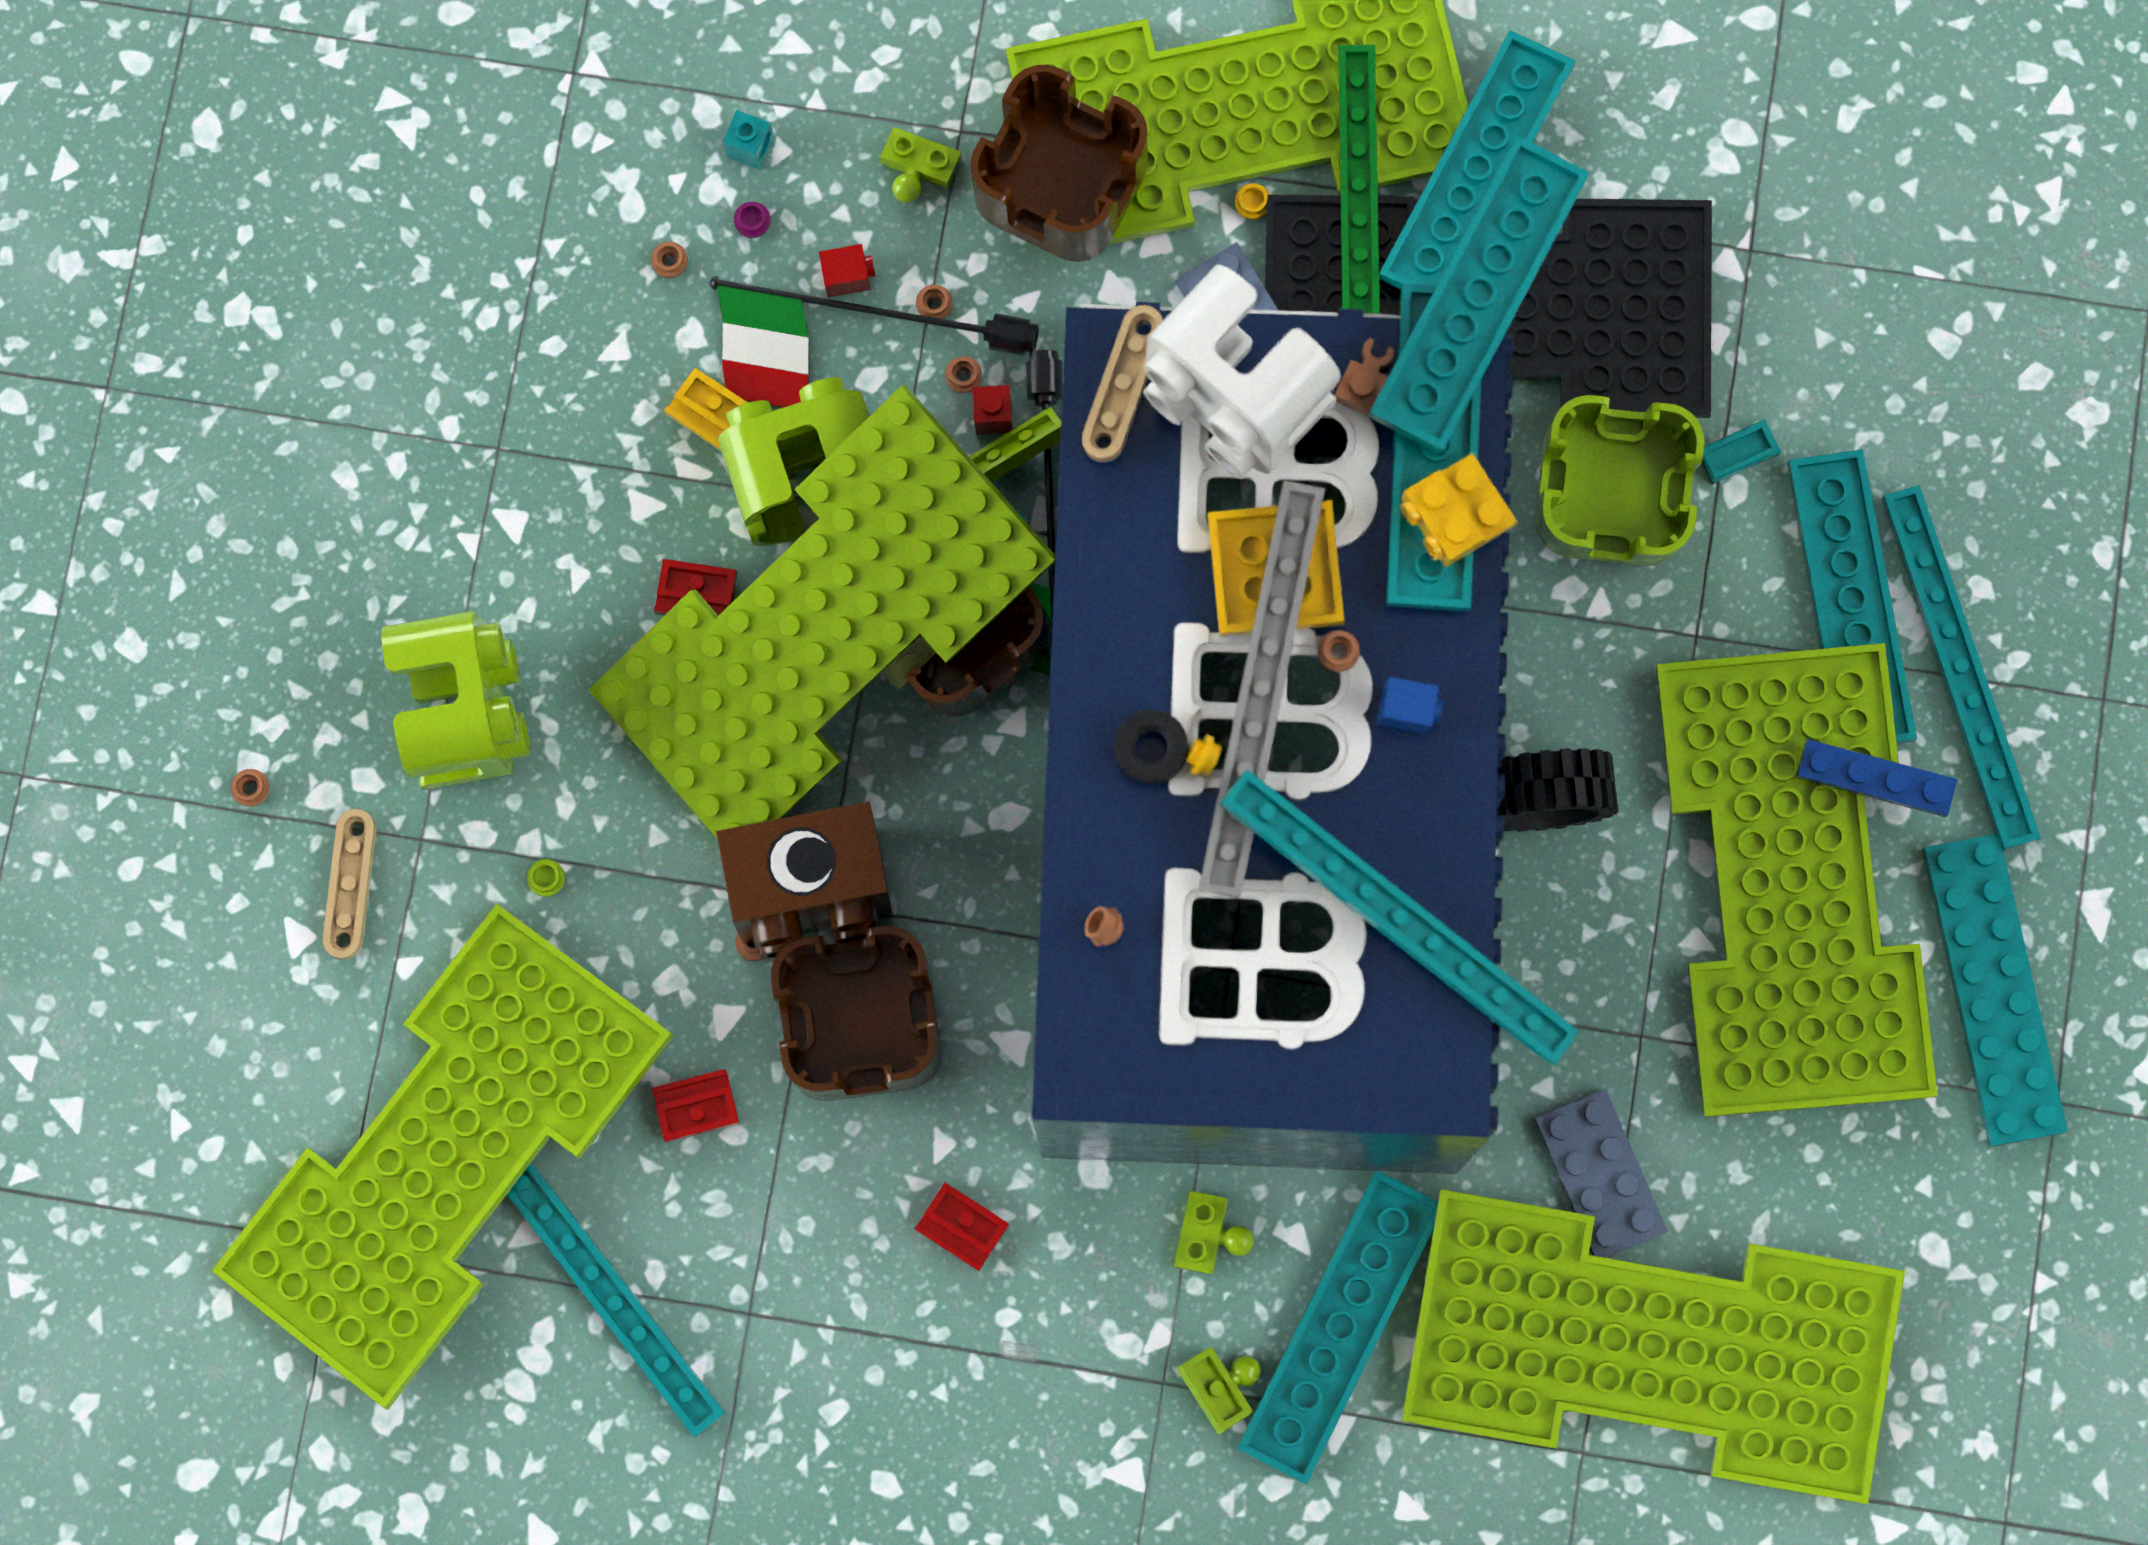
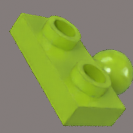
M893 127L881 153L880 164L905 173L899 175L894 180L892 191L897 200L903 203H911L921 194L919 178L948 189L961 160V151Z
M1194 1191L1189 1192L1174 1263L1175 1268L1213 1275L1219 1245L1225 1246L1226 1250L1234 1256H1244L1252 1250L1254 1236L1247 1227L1237 1225L1228 1230H1223L1229 1202L1228 1198Z
M1210 1346L1176 1368L1218 1435L1253 1413L1237 1385L1251 1386L1258 1381L1261 1368L1255 1358L1248 1355L1237 1357L1232 1362L1230 1372H1228L1213 1347Z

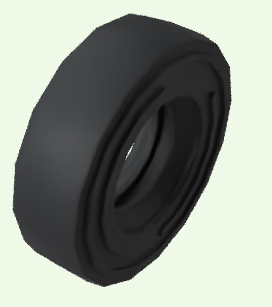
M1154 709L1139 711L1128 717L1117 730L1113 744L1115 759L1123 773L1135 782L1147 785L1165 783L1177 776L1186 764L1189 752L1187 734L1180 722L1170 714ZM1147 732L1159 733L1167 741V752L1157 762H1144L1136 754V741Z

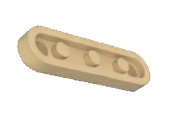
M1140 305L1129 310L1120 327L1082 434L1084 450L1094 461L1110 462L1116 459L1124 448L1149 378L1143 369V366L1146 364V339L1163 321L1161 314L1151 306ZM1146 324L1152 328L1147 335L1137 333V329L1141 325ZM1102 437H1108L1111 439V444L1107 448H1099L1096 445L1097 441Z
M351 809L344 812L339 817L336 825L322 941L325 950L339 960H348L355 957L362 949L377 826L374 819L361 809ZM357 824H363V833L359 836H353V827ZM343 935H349L350 944L347 947L341 948L338 943L339 939Z

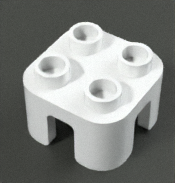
M1215 265L1147 337L1146 364L1143 366V369L1152 382L1145 388L1143 393L1152 406L1172 423L1180 425L1190 414L1211 432L1213 436L1205 444L1206 450L1223 469L1234 477L1241 479L1251 468L1261 473L1269 474L1336 402L1337 398L1330 392L1339 382L1340 372L1325 350L1301 329L1289 331L1252 372L1248 374L1237 372L1234 368L1251 351L1253 341L1237 324L1255 306L1257 294L1256 290L1238 274L1225 266Z

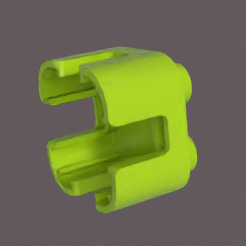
M839 377L824 378L804 386L799 391L800 403L772 411L769 401L759 400L735 407L726 415L729 428L719 435L718 442L745 526H747L752 543L756 546L783 544L796 540L805 533V527L790 484L792 475L819 466L870 416L862 392L845 390L843 381Z
M1584 395L1568 401L1559 409L1544 437L1535 513V527L1540 540L1553 553L1568 558L1638 566H1655L1666 562L1690 539L1696 524L1697 505H1690L1694 472L1701 465L1704 452V434L1700 423L1688 410L1674 404L1652 403L1646 412L1609 409L1610 398L1604 396Z
M473 610L389 625L382 628L381 637L385 667L395 675L408 673L412 696L417 702L426 703L458 697L453 703L400 712L394 717L393 725L401 763L407 776L410 778L420 777V789L427 790L513 774V759L530 756L531 747L523 712H515L511 696H504L503 686L517 684L520 678L513 642L511 639L504 640L500 623L485 624L478 613Z

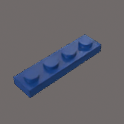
M1809 739L1805 742L1796 778L1945 818L1949 814L1957 783L1956 778Z

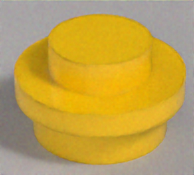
M1246 184L1235 195V209L1245 219H1260L1267 214V195L1270 194L1260 184Z
M1206 735L1202 741L1195 739L1186 758V762L1191 764L1190 773L1197 775L1200 772L1206 776L1211 773L1222 747L1214 742V737Z

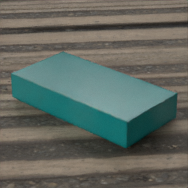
M1764 419L1705 445L1702 465L1713 485L1779 456L1781 450Z

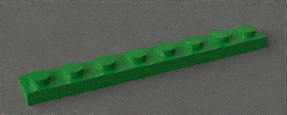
M1375 44L1338 45L1342 309H1363L1365 314H1380Z

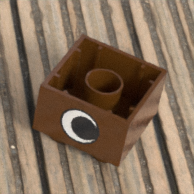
M870 801L716 831L733 924L743 944H755V947H759L760 957L763 959L776 958L780 950L788 943L804 938L803 934L832 929L836 943L866 939V929L879 927L878 919L893 917Z

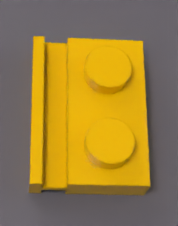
M694 368L674 395L670 405L666 406L664 412L721 451L718 437L729 428L726 417L727 413L735 407L748 402L697 368Z

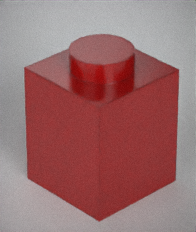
M862 244L819 251L823 280L828 298L871 290L869 278L876 277L872 255H864Z
M1010 385L972 387L976 435L1005 434L1013 430Z

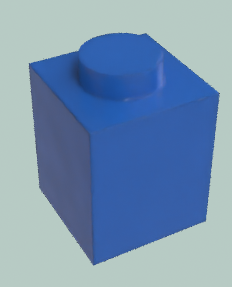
M1389 677L1383 685L1376 725L1425 735L1433 724H1439L1443 700L1437 699L1439 686Z

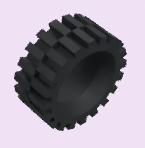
M1565 748L1559 751L1541 750L1539 753L1531 754L1526 752L1520 753L1519 756L1515 757L1506 756L1504 759H1501V766H1498L1497 774H1504L1505 791L1504 799H1501L1496 815L1504 816V831L1517 830V832H1523L1532 829L1542 831L1547 830V828L1561 829L1571 825H1586V822L1602 821V818H1611L1619 811L1611 752H1603L1601 749L1589 751V748H1579L1577 750Z

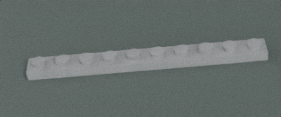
M1285 480L1283 482L1199 885L1200 891L1238 899L1241 897L1254 832L1221 807L1219 803L1246 769L1263 782L1265 781L1322 506L1324 488Z

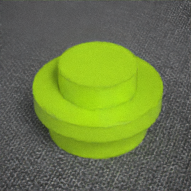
M541 859L529 868L527 883L536 895L551 897L563 888L565 873L556 861Z

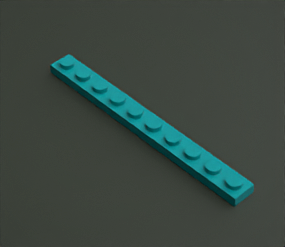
M1917 485L1886 494L1882 497V502L1995 833L1999 836L2003 851L2041 839L1921 487Z
M1248 769L1242 773L1219 803L1221 807L1548 1065L1554 1066L1557 1064L1580 1032Z
M531 1162L507 1196L692 1436L697 1438L724 1416L726 1411L538 1168Z

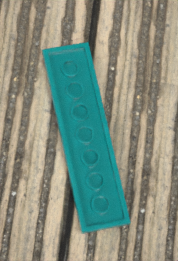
M1509 30L1379 273L1380 280L1399 289L1402 288L1403 283L1438 285L1516 136L1519 135L1532 143L1535 142L1569 78L1576 60Z
M1519 135L1516 136L1368 414L1369 418L1440 455L1442 454L1590 172Z
M1403 283L1401 288L1398 358L1436 288L1435 285ZM1481 380L1441 455L1394 431L1386 606L1469 612L1471 609L1473 552L1447 568L1440 559L1434 560L1424 545L1423 539L1426 537L1417 524L1412 526L1404 516L1401 509V504H1403L1401 498L1404 491L1438 470L1442 472L1471 453L1477 459Z
M1863 449L1791 459L1787 462L1820 647L1821 649L1885 643L1897 744L1915 742L1917 734Z
M1998 834L1926 846L1922 849L1989 1147L2067 1133L2065 1116Z
M1377 1170L1374 1172L1237 1447L1238 1450L1307 1485L1433 1231L1438 1201Z

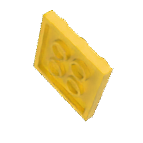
M1332 500L1322 501L1296 629L1344 625ZM1278 506L1208 512L1220 637L1252 634Z

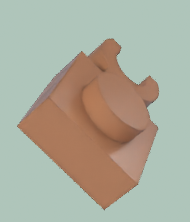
M1369 338L1363 346L1361 352L1363 364L1351 359L1334 395L1337 398L1336 402L1367 416L1389 377L1379 371L1389 366L1394 355V349L1389 347L1384 357L1375 358L1370 351L1374 343L1372 338Z

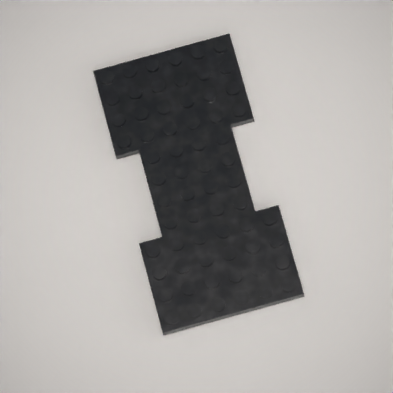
M1267 195L1265 288L1279 311L1338 313L1339 308L1342 309L1340 196ZM1378 196L1379 273L1415 207V196ZM1576 198L1562 225V234H1557L1506 331V335H1513L1514 337L1513 359L1510 360L1509 371L1506 374L1513 375V380H1560V408L1576 397L1595 395L1610 398L1609 409L1646 412L1652 403H1667L1685 408L1696 418H1710L1712 200ZM1379 279L1380 314L1400 316L1401 289Z

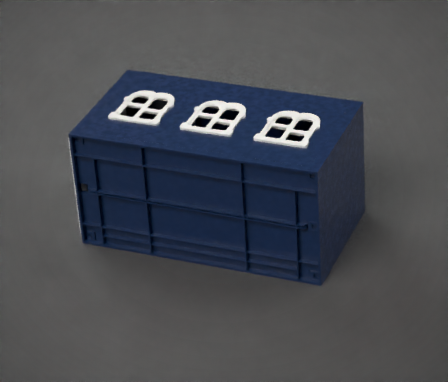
M1136 302V306L1147 305L1155 308L1161 314L1163 320L1176 308L1160 307V302ZM1079 304V307H1066L1031 1118L1042 1158L1457 1174L1473 1155L1479 1151L1483 1144L1490 1139V1135L1497 1131L1498 1106L1490 1105L1491 1094H1494V1090L1498 1089L1499 1065L1491 1064L1492 1052H1495V1047H1499L1500 1026L1492 1022L1488 1016L1256 833L1253 834L1240 899L1258 900L1263 905L1262 945L1260 949L1256 951L1197 949L1191 944L1192 902L1195 899H1238L1199 890L1223 770H1212L1208 776L1200 772L1194 775L1190 773L1191 764L1186 762L1177 776L1165 783L1154 785L1138 783L1125 775L1115 759L1113 744L1119 727L1128 717L1139 711L1154 709L1166 712L1177 719L1187 734L1189 749L1195 739H1198V725L1200 721L1204 719L1234 720L1237 703L1203 701L1199 695L1200 660L1204 653H1248L1252 635L1244 634L1224 637L1219 635L1209 524H1207L1205 518L1207 482L1211 478L1236 477L1228 473L1208 456L1205 444L1212 438L1213 434L1190 414L1180 425L1172 423L1152 406L1144 393L1142 394L1121 454L1110 462H1097L1091 459L1084 450L1082 434L1123 319L1127 312L1136 306ZM1339 308L1338 313L1250 310L1237 324L1253 339L1251 351L1234 368L1237 372L1241 374L1252 372L1289 331L1301 329L1325 350L1340 372V380L1330 392L1335 395L1351 359L1363 364L1361 352L1369 338L1374 339L1370 351L1375 358L1384 357L1389 347L1394 349L1391 363L1387 368L1380 370V373L1389 376L1398 360L1400 316L1365 314L1363 309ZM1144 324L1138 327L1137 333L1147 335L1152 328ZM1505 333L1481 378L1477 461L1510 509V493H1503V491L1507 487V478H1510L1511 453H1504V449H1507L1508 438H1511L1512 414H1505V410H1508L1509 399H1512L1513 375L1506 374V372L1509 371L1510 360L1513 359L1514 337ZM1148 378L1145 388L1152 382L1150 378ZM1335 402L1269 474H1264L1251 468L1241 478L1251 479L1256 485L1255 508L1272 506V487L1278 480L1322 481L1330 483L1340 490L1345 499L1346 509L1343 518L1334 528L1344 625L1296 629L1290 657L1294 655L1318 656V646L1321 639L1327 633L1336 630L1346 631L1353 635L1360 648L1356 664L1345 672H1339L1341 679L1339 692L1326 704L1316 706L1290 704L1287 700L1286 675L1277 722L1316 723L1326 726L1334 733L1338 740L1339 752L1335 762L1328 769L1317 773L1271 772L1267 770L1264 783L1497 966L1501 962V939H1494V929L1498 928V923H1501L1502 898L1495 897V888H1498L1499 881H1502L1503 856H1496V847H1499L1500 840H1503L1504 816L1496 814L1497 807H1500L1501 799H1504L1505 776L1504 774H1497L1498 766H1501V759L1505 757L1506 746L1505 734H1498L1499 726L1502 725V718L1506 716V693H1499V687L1502 686L1503 677L1506 678L1507 653H1500V646H1503L1504 637H1507L1508 613L1501 612V607H1504L1505 597H1508L1509 573L1502 572V567H1505L1506 557L1509 556L1510 534L1504 532L1473 551L1471 609L1469 612L1386 606L1394 430L1363 413ZM1102 437L1097 441L1096 445L1099 448H1107L1111 444V439ZM1294 456L1334 457L1339 459L1327 464H1301L1295 460ZM1334 646L1331 649V654L1333 657L1341 659L1346 656V650L1341 646ZM1395 677L1439 686L1437 699L1443 700L1439 724H1433L1425 735L1376 725L1382 689L1387 679ZM1147 732L1141 735L1135 745L1137 756L1144 762L1149 763L1161 760L1168 748L1166 739L1156 732ZM1285 901H1304L1316 903L1325 908L1332 917L1334 926L1333 935L1329 943L1317 952L1294 953L1282 951L1279 947L1280 906ZM1097 907L1115 908L1122 917V934L1116 942L1098 947L1085 934L1087 918ZM1193 967H1232L1238 970L1240 974L1239 1012L1234 1019L1194 1018L1189 1014V973ZM1262 969L1316 972L1325 978L1331 988L1332 1000L1330 1007L1322 1017L1315 1021L1260 1020L1256 1016L1257 973Z

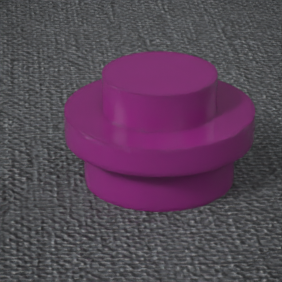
M744 203L734 214L736 230L744 237L758 238L764 235L770 227L771 218L769 211L761 203Z

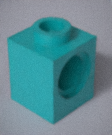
M736 110L723 140L727 158L761 170L774 140L771 123Z

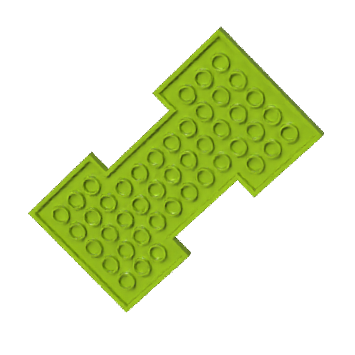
M1291 0L1296 20L1294 23L1157 52L1155 51L1149 21L1146 18L1006 48V56L1012 79L1022 70L1031 66H1055L1074 76L1076 98L1082 103L1104 113L1111 97L1115 95L1131 102L1144 116L1147 124L1146 175L1111 239L1110 245L1195 227V219L1188 192L1330 162L1337 195L1340 196L1338 45L1375 44L1378 187L1430 177L1468 108L1442 0Z
M906 385L900 386L794 489L819 519L719 616L696 589L689 591L588 689L716 838V831L783 818L843 762L842 757L819 731L921 635L945 663L950 661L1055 563V554Z
M1885 643L1657 664L1656 674L1671 815L1710 812L1726 959L1724 961L1688 964L1704 1117L1938 1097L1920 943L1881 947L1864 798L1868 797L1796 778L1807 739L1899 763Z
M497 903L403 1023L405 1027L431 1047L340 1165L335 1168L315 1151L307 1147L211 1270L387 1410L391 1408L484 1286L482 1281L458 1264L456 1260L550 1138L554 1139L577 1158L581 1159L674 1037L672 1033Z
M1440 1189L1402 1421L1557 1449L1563 1410L1716 1437L1710 1474L1712 1477L1863 1504L1869 1503L1905 1275L1904 1270L1748 1243L1742 1281L1589 1255L1595 1216Z

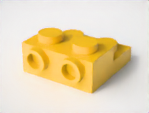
M1473 453L1442 472L1438 470L1404 491L1401 498L1403 502L1401 509L1404 516L1412 526L1416 524L1419 526L1426 537L1423 539L1428 553L1434 560L1440 559L1446 568L1517 524L1516 518Z

